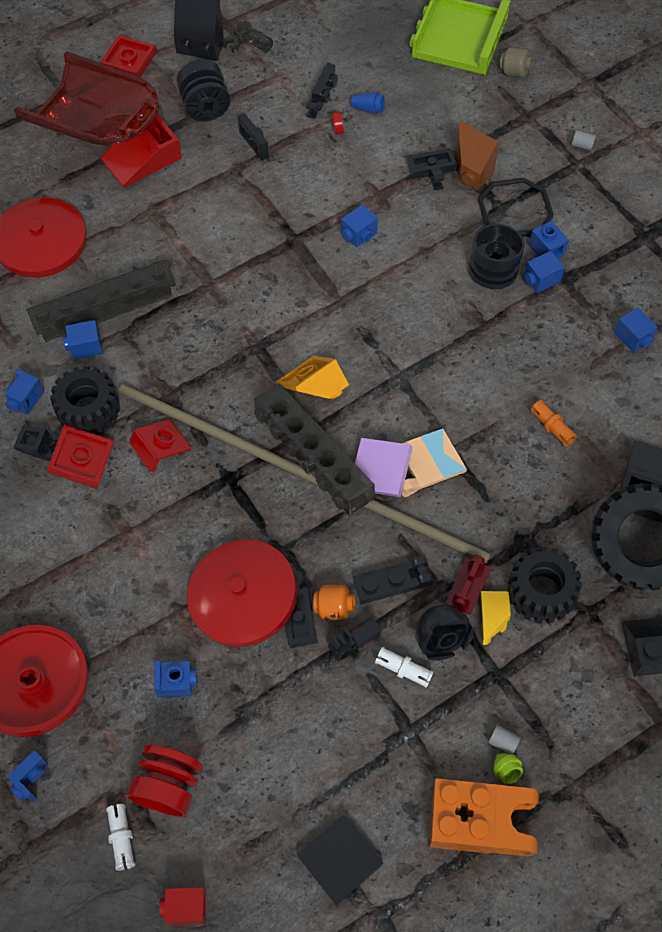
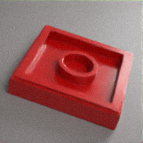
M118 35L99 63L100 69L140 80L157 53V47Z
M64 424L48 465L47 473L98 489L114 440Z

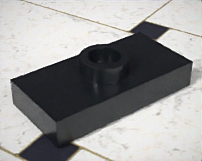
M245 113L238 116L239 133L260 160L263 161L269 158L268 141L264 138L259 127L256 128Z

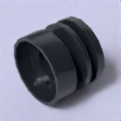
M205 59L191 61L183 66L177 76V86L185 111L189 117L196 121L206 122L222 116L229 108L230 95L219 66Z
M490 224L476 232L469 263V274L474 282L489 289H503L516 281L525 247L521 234L511 226L504 224Z

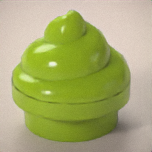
M497 754L493 773L497 780L502 781L504 784H512L523 774L522 762L514 754Z

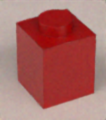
M203 887L165 889V898H160L159 903L160 918H164V923L168 926L206 925L205 889Z

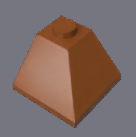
M463 121L458 123L455 148L459 180L479 190L494 174L499 142Z

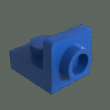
M35 750L7 776L13 783L9 789L21 801L26 797L32 803L37 798L26 786L29 783L33 784L38 781L45 773L44 769L48 766Z

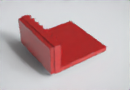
M170 419L137 428L133 431L129 442L150 472L156 471L161 459L191 450L190 445Z

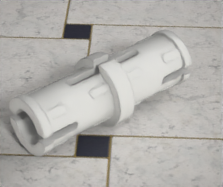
M383 646L375 661L376 664L398 673L397 677L403 678L404 676L427 688L434 671L412 662L411 657L406 656L404 658L385 649Z
M116 804L117 818L113 805L106 808L111 832L108 839L109 843L113 844L115 870L121 871L125 870L124 856L128 869L135 866L130 842L133 835L132 831L128 829L126 805Z

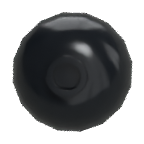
M438 605L429 608L419 618L415 631V637L422 653L428 659L436 661L455 656L452 651L460 646L464 650L473 639L474 629L467 616L461 610L451 605Z

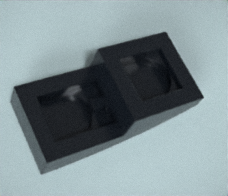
M23 425L14 448L30 456L50 461L60 436L49 434L47 429Z

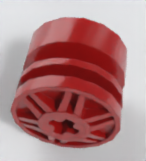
M145 745L141 754L146 759L139 760L137 766L147 773L148 776H133L126 793V798L142 807L174 817H186L193 797L186 790L182 789V786H197L198 779L193 775L201 774L203 764L186 753L173 748Z

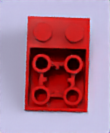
M156 111L135 121L101 156L103 163L123 188L182 159L179 139Z

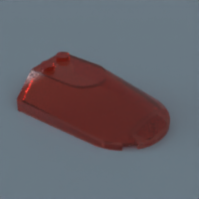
M66 51L64 53L65 66L61 84L38 111L34 113L18 106L14 109L17 119L92 144L111 145L125 142L144 132L157 117L159 99L153 86L146 80Z

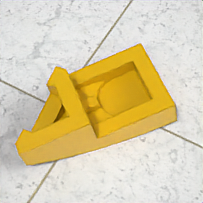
M481 591L483 645H488L493 636L498 632H504L507 628V622L511 616L509 592Z

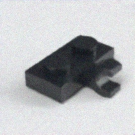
M451 148L407 156V165L412 178L431 176L434 190L443 189V173L457 171V162Z

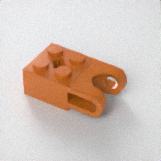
M436 778L433 785L429 847L487 854L535 855L538 853L536 838L518 832L512 825L511 815L516 810H530L534 808L539 802L538 791L525 787ZM465 811L469 817L466 822L461 821V816L456 815L455 812Z

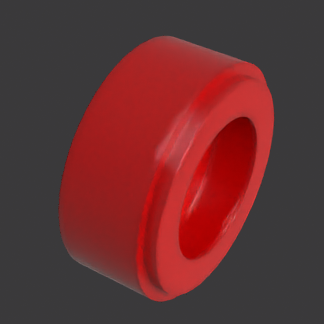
M341 111L333 112L332 118L335 134H344Z

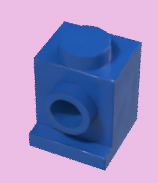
M17 369L15 372L17 378L9 384L5 393L7 398L5 406L13 412L17 413L20 411L28 415L43 395L44 389L38 378Z
M155 661L154 690L158 698L192 696V686H197V669H192L190 661L167 663ZM171 675H180L176 680L170 678Z

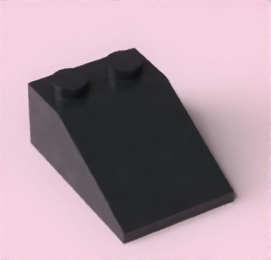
M175 0L174 41L176 53L217 61L224 46L220 0Z

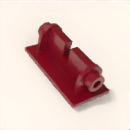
M475 555L471 559L465 558L445 605H451L466 614H472L491 570V567L485 565V559L482 556Z

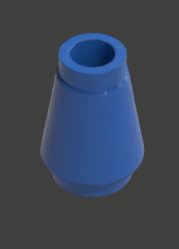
M379 92L352 96V108L376 115L384 110L385 97L383 94H379Z

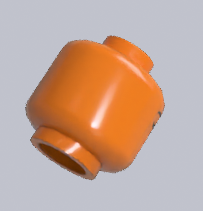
M325 584L320 587L319 591L314 593V612L319 614L320 618L324 621H345L349 617L350 611H355V595L350 594L349 588L346 585Z

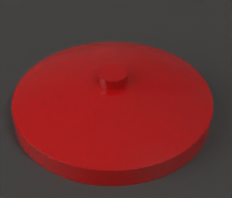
M48 197L28 199L13 205L0 216V263L14 274L37 278L59 273L71 266L80 257L85 248L87 231L83 218L72 205L65 201Z
M247 539L228 542L208 553L195 568L187 589L188 609L194 623L209 639L229 647L252 646L275 635L290 618L297 599L296 577L284 555L267 543Z
M28 625L13 629L0 636V733L13 737L41 735L63 724L78 709L87 691L89 669L83 651L70 635L51 626Z

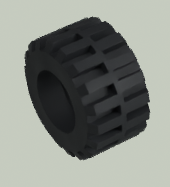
M83 366V369L80 370L78 367L73 368V372L70 373L66 371L63 373V378L58 377L55 381L57 386H52L51 392L53 395H50V400L62 427L65 424L90 433L98 432L100 434L103 432V428L109 429L112 426L111 421H116L118 418L117 412H120V402L114 383L104 371L101 373L100 369L96 367L90 370L89 366ZM84 397H97L93 403L87 406H74L77 401Z
M541 547L539 552L533 548L529 550L528 555L523 553L513 566L507 592L511 595L509 599L511 605H517L515 611L518 614L521 612L525 613L524 618L530 621L531 617L535 618V623L542 624L543 620H546L547 624L554 623L555 618L560 621L565 617L566 613L569 614L582 588V582L579 581L581 573L580 571H575L577 564L574 560L569 562V556L566 553L563 555L558 554V549L555 548L552 551H547V547ZM536 576L547 577L557 585L559 592L554 595L540 594L533 589L529 579Z

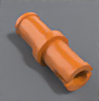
M543 400L536 402L532 406L533 408H531L530 412L545 425V430L552 432L565 447L575 441L577 434Z

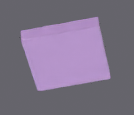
M361 438L349 488L356 491L401 497L413 447L410 444Z

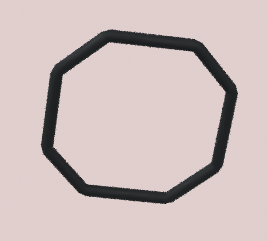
M525 178L490 183L478 199L485 225L491 224L489 223L483 202L485 196L495 186L525 183L542 192L549 216L542 225L550 222L554 213L546 190ZM534 229L518 232L521 236L532 234Z

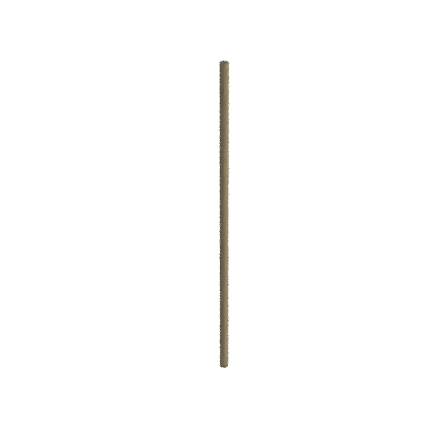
M121 384L119 387V393L466 555L473 558L475 555L482 556L486 564L491 554L130 386Z

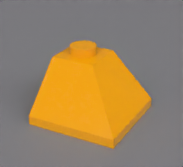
M314 355L275 382L277 387L328 399L340 396L343 393L342 390L349 385L336 359Z

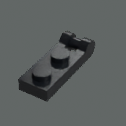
M419 556L408 562L353 576L360 604L370 603L432 585L434 579L432 574L428 573L426 557ZM417 571L418 577L411 579L409 573Z

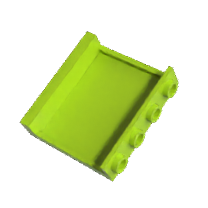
M429 0L428 6L425 5L422 20H419L417 23L416 34H413L410 40V47L413 48L412 57L486 75L508 19L511 0H502L499 8L464 0Z

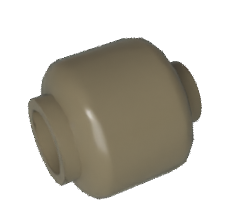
M508 48L506 52L502 53L500 59V69L508 77H525L528 71L533 69L534 58L530 56V52L526 48Z

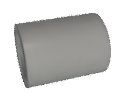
M576 130L571 146L591 151L596 135Z
M497 725L488 743L507 754H513L521 737Z

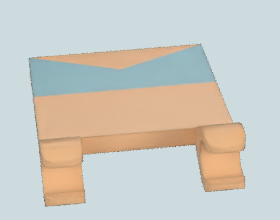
M443 428L403 443L410 444L413 447L408 466L413 478L405 480L402 491L403 497H408L422 488L467 471Z

